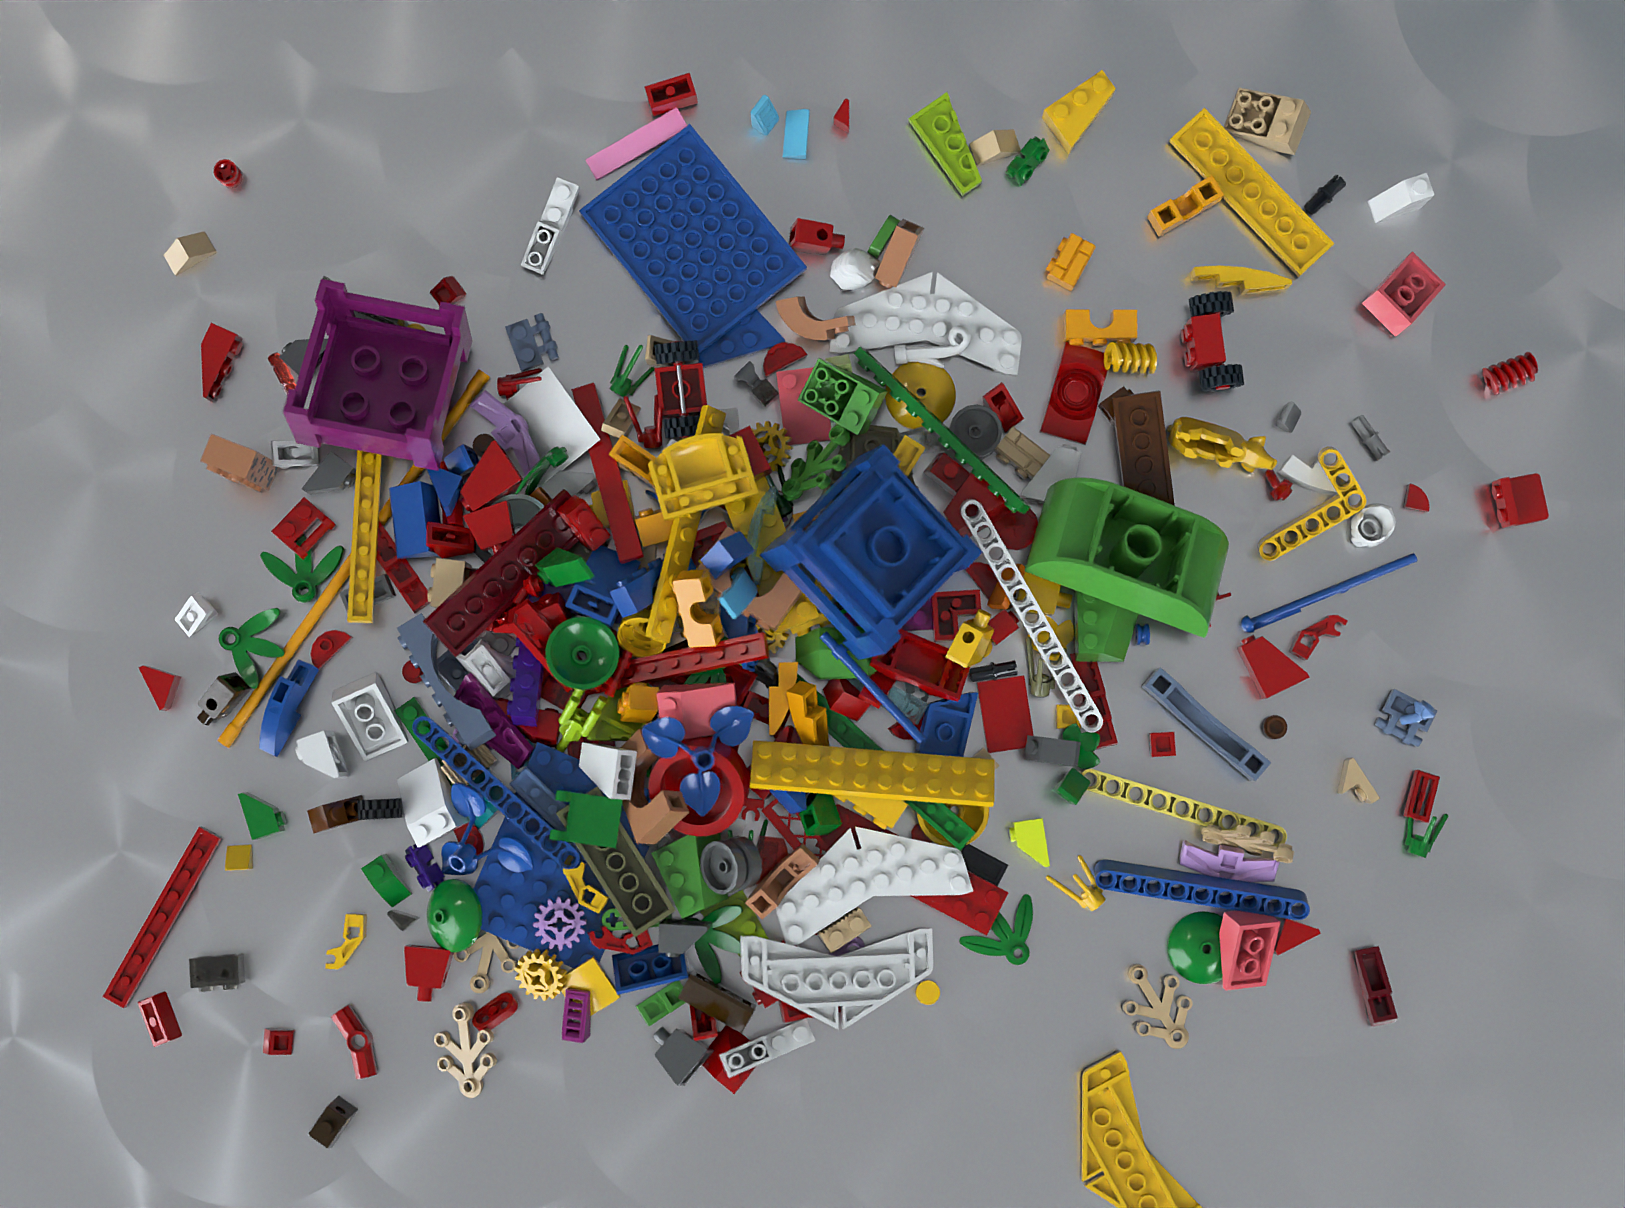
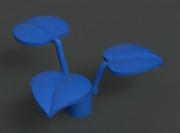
M727 706L713 714L710 726L716 733L712 737L709 748L700 746L692 750L681 743L685 737V729L682 723L673 717L658 718L645 724L642 728L643 739L655 755L661 758H672L676 755L678 746L692 755L694 764L699 768L698 774L690 773L686 775L680 784V792L685 803L701 816L706 815L710 811L720 792L718 776L712 771L704 772L714 764L712 753L715 751L716 740L719 737L722 743L728 746H736L747 738L754 713L747 708Z
M455 782L451 788L453 806L461 816H470V822L460 843L449 841L443 845L441 851L442 873L447 875L471 874L477 869V861L495 851L498 852V859L505 868L514 872L533 870L534 863L530 851L516 838L502 837L499 840V846H494L479 855H476V849L472 845L465 844L476 820L475 816H482L485 813L486 802L483 796L474 788Z

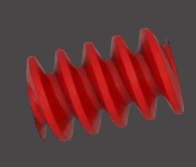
M1526 352L1524 356L1518 355L1515 359L1509 358L1506 362L1501 361L1497 365L1489 366L1488 369L1483 368V378L1488 388L1495 395H1498L1499 387L1504 392L1508 391V384L1513 389L1517 388V380L1522 386L1526 384V377L1530 382H1534V374L1538 373V364L1533 354Z

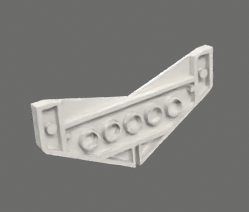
M930 272L902 283L897 287H892L841 307L834 314V319L854 316L856 325L848 327V332L837 334L834 332L835 339L831 340L829 351L832 354L853 353L859 347L868 350L921 341L930 342L937 346H950V330L961 326L968 330L970 342L964 351L958 353L959 355L992 368L1003 375L1014 377L1018 375L1022 343L1021 333L938 272L934 294H930L933 273ZM957 333L954 336L956 342L960 343L963 341L962 334Z
M855 826L861 849H857L851 828H849L819 859L818 865L801 878L784 896L778 907H776L786 944L795 946L802 943L873 896L963 895L973 892L962 853L956 848Z
M918 928L839 956L756 936H741L742 978L746 983L838 1030V1006H841V1029H845L932 972V928Z

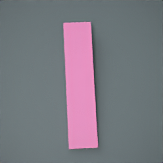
M675 108L587 158L586 162L596 180H599L671 139L684 129L687 124L678 108Z

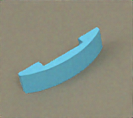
M738 567L731 575V578L734 580L731 587L723 591L719 598V601L733 619L744 611L758 592V587L743 567Z

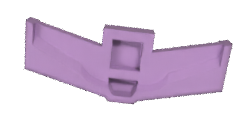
M485 390L469 406L496 426L491 434L505 451L513 448L525 478L532 467L540 460L528 433V424L520 414L513 413Z
M1183 840L1179 860L1180 865L1204 875L1247 882L1275 881L1280 862L1273 858L1243 859L1244 849L1219 845L1218 853L1215 854L1191 844L1187 840Z

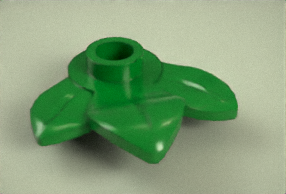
M1076 723L1064 730L1062 740L1081 742L1078 759L1079 768L1090 769L1101 762L1094 753L1100 742V735L1098 733H1081Z

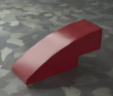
M1379 946L1356 950L1355 958L1371 1027L1395 1023L1398 1016L1391 994L1393 992Z

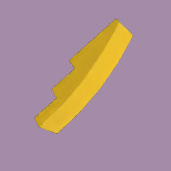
M1199 266L1194 267L1191 271L1192 281L1215 279L1216 288L1240 285L1241 294L1288 289L1292 285V279L1246 267Z

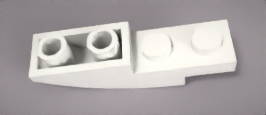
M557 177L541 220L536 224L521 266L544 274L574 210L572 207L580 186Z
M805 1018L719 1056L728 1078L816 1040Z

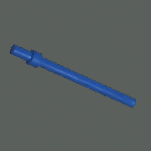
M827 631L824 632L819 638L830 648L831 654L836 660L840 659L919 744L925 736L847 654L848 650L842 644L839 645Z

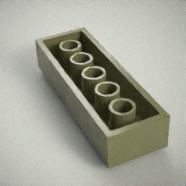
M597 786L592 790L588 791L587 793H585L588 795L603 796V794ZM569 804L556 812L565 829ZM619 823L616 848L575 843L634 937L676 911L621 823Z

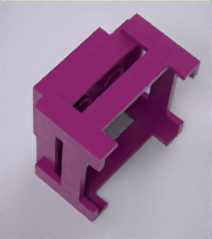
M321 279L315 297L318 310L295 390L289 389L283 408L284 416L296 443L318 448L321 447V443L407 459L412 460L416 467L439 471L444 452L441 439L460 363H467L472 345L465 306L440 302L439 310L349 293L345 283ZM354 311L442 327L445 334L357 318ZM326 333L329 336L309 408L306 409L304 406Z

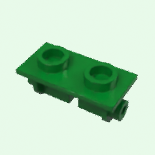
M1036 136L1033 139L1030 138L1020 151L1025 158L1023 159L1017 155L1007 166L1006 174L1012 179L1015 176L1019 186H1022L1026 180L1030 179L1035 168L1046 159L1050 149L1045 139L1042 138L1040 140Z

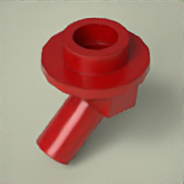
M1268 469L1265 472V476L1273 488L1270 492L1271 496L1275 501L1279 499L1285 500L1293 491L1291 489L1293 483L1286 478L1280 482L1273 469Z
M529 575L528 579L523 581V587L519 590L513 602L516 605L520 604L526 599L528 594L537 598L541 597L542 591H544L541 579L539 577L536 578L534 575Z

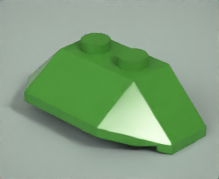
M819 627L805 635L795 637L796 662L803 665L819 679H858L840 659L836 660L831 654L830 648L819 638L827 631L839 645L842 644L845 647L842 642L846 638L836 627ZM855 627L861 634L866 633L862 627ZM849 650L847 651V654L869 677L877 671L869 665L872 657L858 660Z

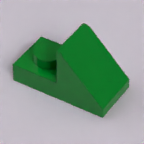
M1071 768L1062 781L1054 786L1053 790L1070 804L1077 805L1089 787L1090 780L1075 768Z

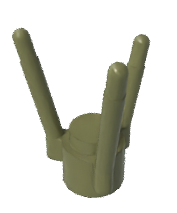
M1028 636L1027 654L1029 685L1031 686L1030 693L1034 696L1047 697L1049 696L1050 689H1055L1056 681L1053 675L1049 680L1048 675L1042 674V658L1038 659L1037 674L1034 673L1031 637Z

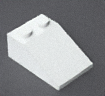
M377 672L333 691L331 703L364 761L408 743L389 694Z
M437 758L397 779L407 827L418 848L439 839L469 822L467 817L461 816L455 810L451 798L452 787L445 773L441 770Z

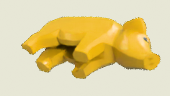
M1190 417L1175 419L1173 424L1167 427L1170 445L1186 457L1194 459L1199 456L1215 460L1218 465L1226 468L1231 467L1232 463L1240 462L1241 466L1250 473L1255 468L1272 470L1277 464V460L1272 458L1264 449L1266 436L1252 437L1246 441L1241 434L1234 430Z

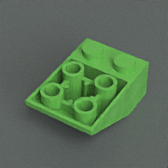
M818 358L798 401L854 434L861 435L867 433L888 391L859 375Z

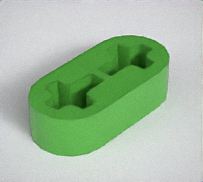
M892 215L888 216L867 253L877 259L880 257L890 241L896 226L900 223L899 219Z

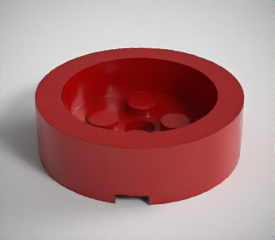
M712 737L683 739L681 743L692 750L700 746L709 748ZM720 739L716 740L715 751L712 753L714 764L711 768L704 771H712L718 776L720 781L718 798L710 811L704 816L699 815L686 804L689 813L673 827V829L691 836H710L722 832L735 822L748 798L749 773L746 764L735 749L722 743ZM678 746V751L674 757H660L649 778V796L651 801L662 790L680 791V784L686 775L690 773L698 774L699 768L694 764L692 755Z

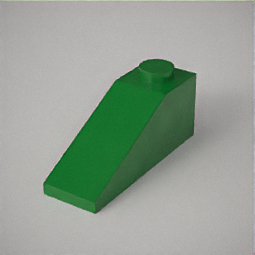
M558 547L535 564L539 570L537 575L542 582L555 587L589 580L594 577V574L581 556Z

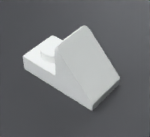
M296 441L270 442L273 466L287 469L292 466H316L319 464L317 447L297 444Z
M197 592L189 598L175 618V621L190 638L218 615V612L205 597H202Z

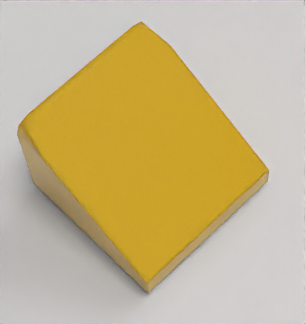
M252 844L227 846L225 871L253 869Z

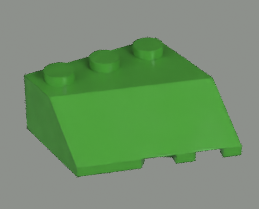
M1075 590V660L1079 662H1124L1139 614Z
M720 833L710 836L687 835L651 853L679 914L684 920L729 899L728 894H717L712 891L704 881L701 872L700 859L702 852L707 844L721 840Z

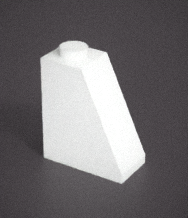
M1427 173L1403 180L1368 201L1375 224L1421 209L1434 196V192Z
M1063 444L1062 447L1058 446L1021 492L1020 497L1024 500L1044 504L1047 490L1051 485L1064 479L1076 477L1081 451H1077V447L1069 444Z
M582 742L579 767L608 798L631 800L637 751L604 744Z

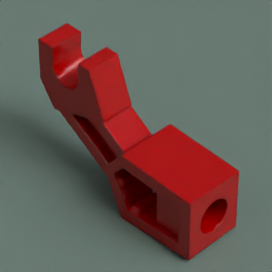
M1328 615L1327 618L1299 631L1288 652L1304 661L1308 660L1319 642L1318 637L1323 634L1340 636L1341 632L1335 630L1334 626L1337 622L1344 626L1348 620L1339 615ZM1304 636H1311L1312 638L1309 647L1300 642Z
M606 926L600 927L602 930L600 938H596L592 930L587 932L591 944L598 949L603 948L633 955L653 945L648 930L635 937L638 944L635 947H629L626 944L627 939L634 937L631 931L622 934L621 938L614 937Z

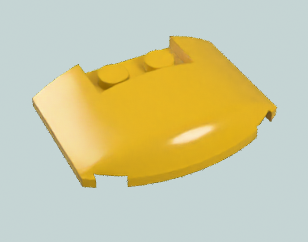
M708 433L688 437L666 447L653 462L651 460L648 463L664 521L688 516V514L730 502H737L758 494L742 437L736 436V439L723 435V433Z

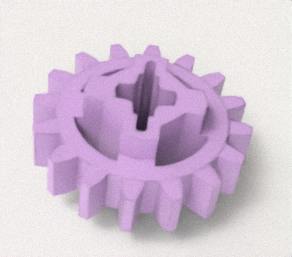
M558 896L557 902L553 903L551 899H548L547 907L542 904L539 906L542 913H535L534 916L539 921L534 922L533 927H539L535 935L543 936L541 944L548 941L550 942L549 949H552L556 944L559 950H562L563 944L571 948L572 940L580 941L577 934L585 933V930L580 928V925H585L586 920L580 919L584 911L577 912L576 909L579 905L577 902L570 905V898H567L565 902H561V898ZM555 908L553 916L544 919L545 915ZM564 908L570 910L575 918L568 917L564 913ZM559 917L562 918L563 922H567V924L562 926V929H558L557 925H553ZM575 928L569 937H564L568 929ZM544 929L554 932L556 939L550 937Z

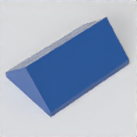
M418 481L389 488L397 559L439 557L426 546L427 522L441 524L438 497L433 485Z
M659 944L650 946L633 955L628 953L612 955L617 995L687 979L690 976L686 953L684 952L678 957H668L666 953H659Z

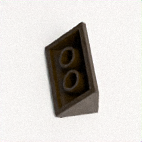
M692 971L678 997L680 1000L740 1033L745 1029L756 1008L755 1004L721 985L715 984L695 971Z

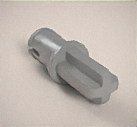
M1363 415L1356 417L1351 422L1364 440L1362 443H1366L1377 460L1390 452L1379 438V432L1374 431Z

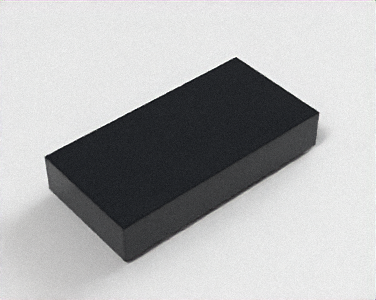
M970 844L965 845L961 853L966 869L998 886L1008 864Z

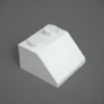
M321 731L296 740L298 744L295 747L296 754L299 760H303L304 764L333 778L349 777L334 731Z

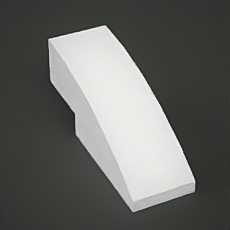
M1291 455L1277 472L1290 482L1303 488L1324 494H1338L1318 461L1309 467L1297 457ZM1339 476L1336 477L1337 484L1343 485L1346 483Z

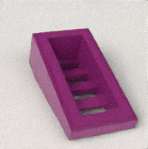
M567 988L562 1023V1040L584 1043L590 1037V991ZM573 999L583 1000V1003L573 1002ZM573 1009L582 1010V1013L574 1012ZM573 1019H575V1020H581V1023H580V1022H573Z

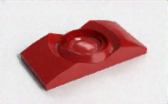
M1066 341L1040 429L1041 433L1086 445L1108 371L1104 365V352L1084 346L1069 345V342Z
M903 629L898 631L902 637L885 654L871 658L869 665L890 679L910 683L929 695L953 701L960 700L970 667L965 668L945 657L949 648Z

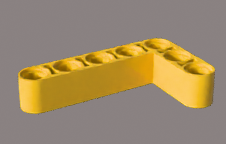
M1331 446L1322 448L1318 453V461L1338 494L1260 539L1258 550L1263 559L1272 561L1365 507V494L1336 448ZM1330 452L1335 453V462L1325 464L1323 461L1324 456ZM1341 473L1348 474V481L1343 485L1337 484L1336 477ZM1352 494L1360 495V501L1356 505L1348 504V498ZM1331 506L1339 508V513L1335 517H1328L1326 514ZM1315 518L1318 520L1316 528L1307 529L1305 527L1308 519ZM1290 530L1297 533L1296 539L1291 542L1284 540L1285 533ZM1273 543L1276 545V549L1274 552L1267 554L1263 552L1264 545Z

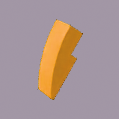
M622 434L608 455L655 489L648 463L651 460L653 462L656 457Z
M779 662V687H769L770 736L775 735L789 711L787 691L797 682L798 662Z
M799 681L787 691L789 709L797 733L803 744L829 746L826 708L818 706L816 685Z

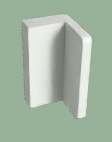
M479 643L466 656L459 654L456 657L468 673L471 672L491 696L497 694L511 681L483 644Z

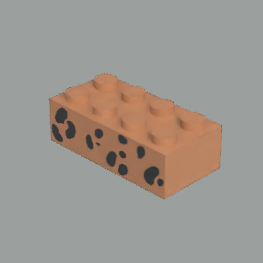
M213 434L210 435L200 460L207 464V470L235 483H241L258 492L262 488L270 490L279 468L273 466L272 460L259 452Z

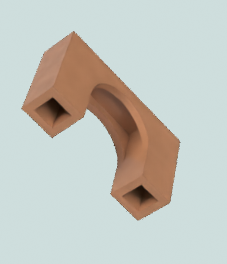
M727 526L717 542L736 533V531ZM701 563L697 570L707 568ZM732 568L716 580L710 573L713 590L718 593L716 595L718 599L722 592L732 585L730 579ZM783 573L770 592L760 597H754L741 614L747 618L751 615L757 619L756 624L767 632L770 629L776 632L803 592Z
M638 729L621 747L637 751L631 800L623 799L622 805L636 843L656 844L689 811L680 791L662 790L650 803L647 802L644 793L645 775L648 768L659 756L655 755L648 748L643 739L642 729Z

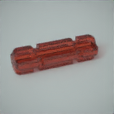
M276 352L268 356V361L274 367L273 370L280 384L284 386L283 389L287 395L289 389L295 390L296 384L293 383L294 379L286 364L282 363L281 355Z

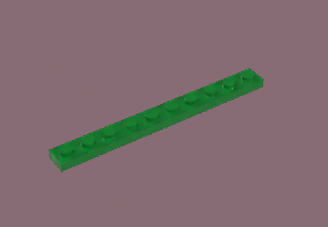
M861 347L855 351L854 355L860 359L857 363L865 371L871 370L875 374L873 379L882 387L887 385L891 389L889 394L899 403L901 400L908 406L905 409L913 417L919 416L923 420L922 426L930 433L935 431L940 436L938 441L944 447L954 449L957 452L954 456L962 464L968 463L973 468L971 473L980 481L985 479L990 484L987 488L997 497L1002 495L1006 499L1004 504L1012 512L1019 511L1025 514L1031 508L1028 503L874 356Z
M797 673L796 683H798L799 681L807 682L802 676H800ZM817 691L818 706L826 708L828 733L844 748L885 751L848 717L831 710L826 698ZM903 800L959 851L977 833L944 803Z

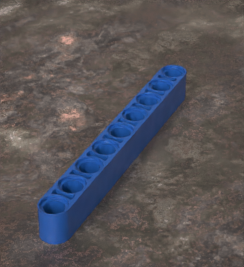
M425 716L415 719L412 726L414 734L561 867L572 869L578 866L581 857L576 848L569 842L559 840L554 849L547 848L544 840L550 835V831L554 829L434 720ZM423 721H428L431 725V730L427 734H420L418 730L419 724ZM442 737L447 738L449 741V746L444 751L438 750L436 746L438 739ZM461 753L465 754L467 763L463 767H457L454 762L455 757ZM476 770H482L485 773V779L482 783L477 784L472 779V775ZM495 786H500L503 789V796L498 800L492 799L490 795L491 789ZM513 802L521 805V813L518 816H512L508 811L509 805ZM532 818L537 819L540 824L538 831L534 833L529 832L526 827L528 820ZM566 851H572L576 855L574 864L566 865L563 862L562 857Z
M1101 860L1094 867L1095 882L1099 888L1104 890L1293 920L1305 919L1310 913L1306 894L1297 889L1113 860ZM1106 872L1111 874L1107 877L1101 876L1102 873ZM1128 876L1134 877L1133 880H1125ZM1152 880H1157V881H1159V882L1156 883V884H1150V883H1148V882H1150V881H1152ZM1175 884H1181V885H1182V886L1179 887V888H1174V887H1172V886L1175 885ZM1199 888H1206V890L1202 892L1196 891ZM1225 891L1231 892L1228 895H1221ZM1248 895L1254 896L1252 899H1245ZM1272 899H1277V900H1278V901L1275 902V903H1270V902H1269V901L1272 900ZM1296 903H1302L1301 906H1298V907H1294V906H1293V905L1296 904Z

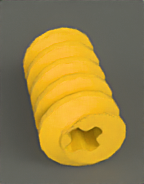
M1109 342L1104 352L1105 369L1109 370L1112 365L1113 371L1118 372L1121 366L1122 372L1126 373L1130 366L1132 373H1136L1139 367L1141 374H1144L1147 368L1148 372L1153 374L1157 365V353L1154 346L1149 343L1145 345L1137 343L1135 345L1134 343L1125 344L1120 342L1117 344L1116 342Z

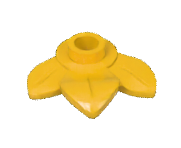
M1044 615L1061 646L1067 649L1066 645L1074 637V627L1071 620H1066L1058 625L1052 618ZM1040 631L1037 635L1039 642L1043 643L1049 639L1048 631ZM1031 639L1032 649L1038 651L1033 640ZM1051 653L1049 660L1058 661L1061 653Z

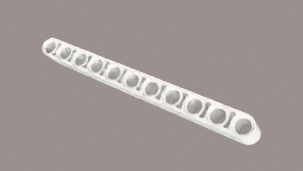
M974 499L965 500L960 506L962 518L1076 718L1086 731H1098L1103 725L1100 712L984 508ZM969 504H975L978 507V513L974 517H968L965 514V508ZM982 525H987L990 528V533L986 538H980L977 535V530ZM994 546H998L1002 550L1001 556L997 559H992L989 556V551ZM1007 567L1012 568L1014 571L1013 577L1009 580L1002 579V570ZM1019 588L1024 589L1026 592L1025 598L1021 601L1014 600V591ZM1031 609L1036 610L1038 613L1036 620L1032 622L1026 621V612ZM1043 630L1048 631L1049 639L1043 643L1037 640L1038 633ZM1055 651L1060 652V661L1051 663L1049 661L1050 654ZM1064 673H1072L1073 680L1069 684L1061 683V677ZM1076 694H1084L1085 700L1082 704L1076 705L1073 703V697ZM1088 715H1096L1097 720L1093 725L1085 724V718Z

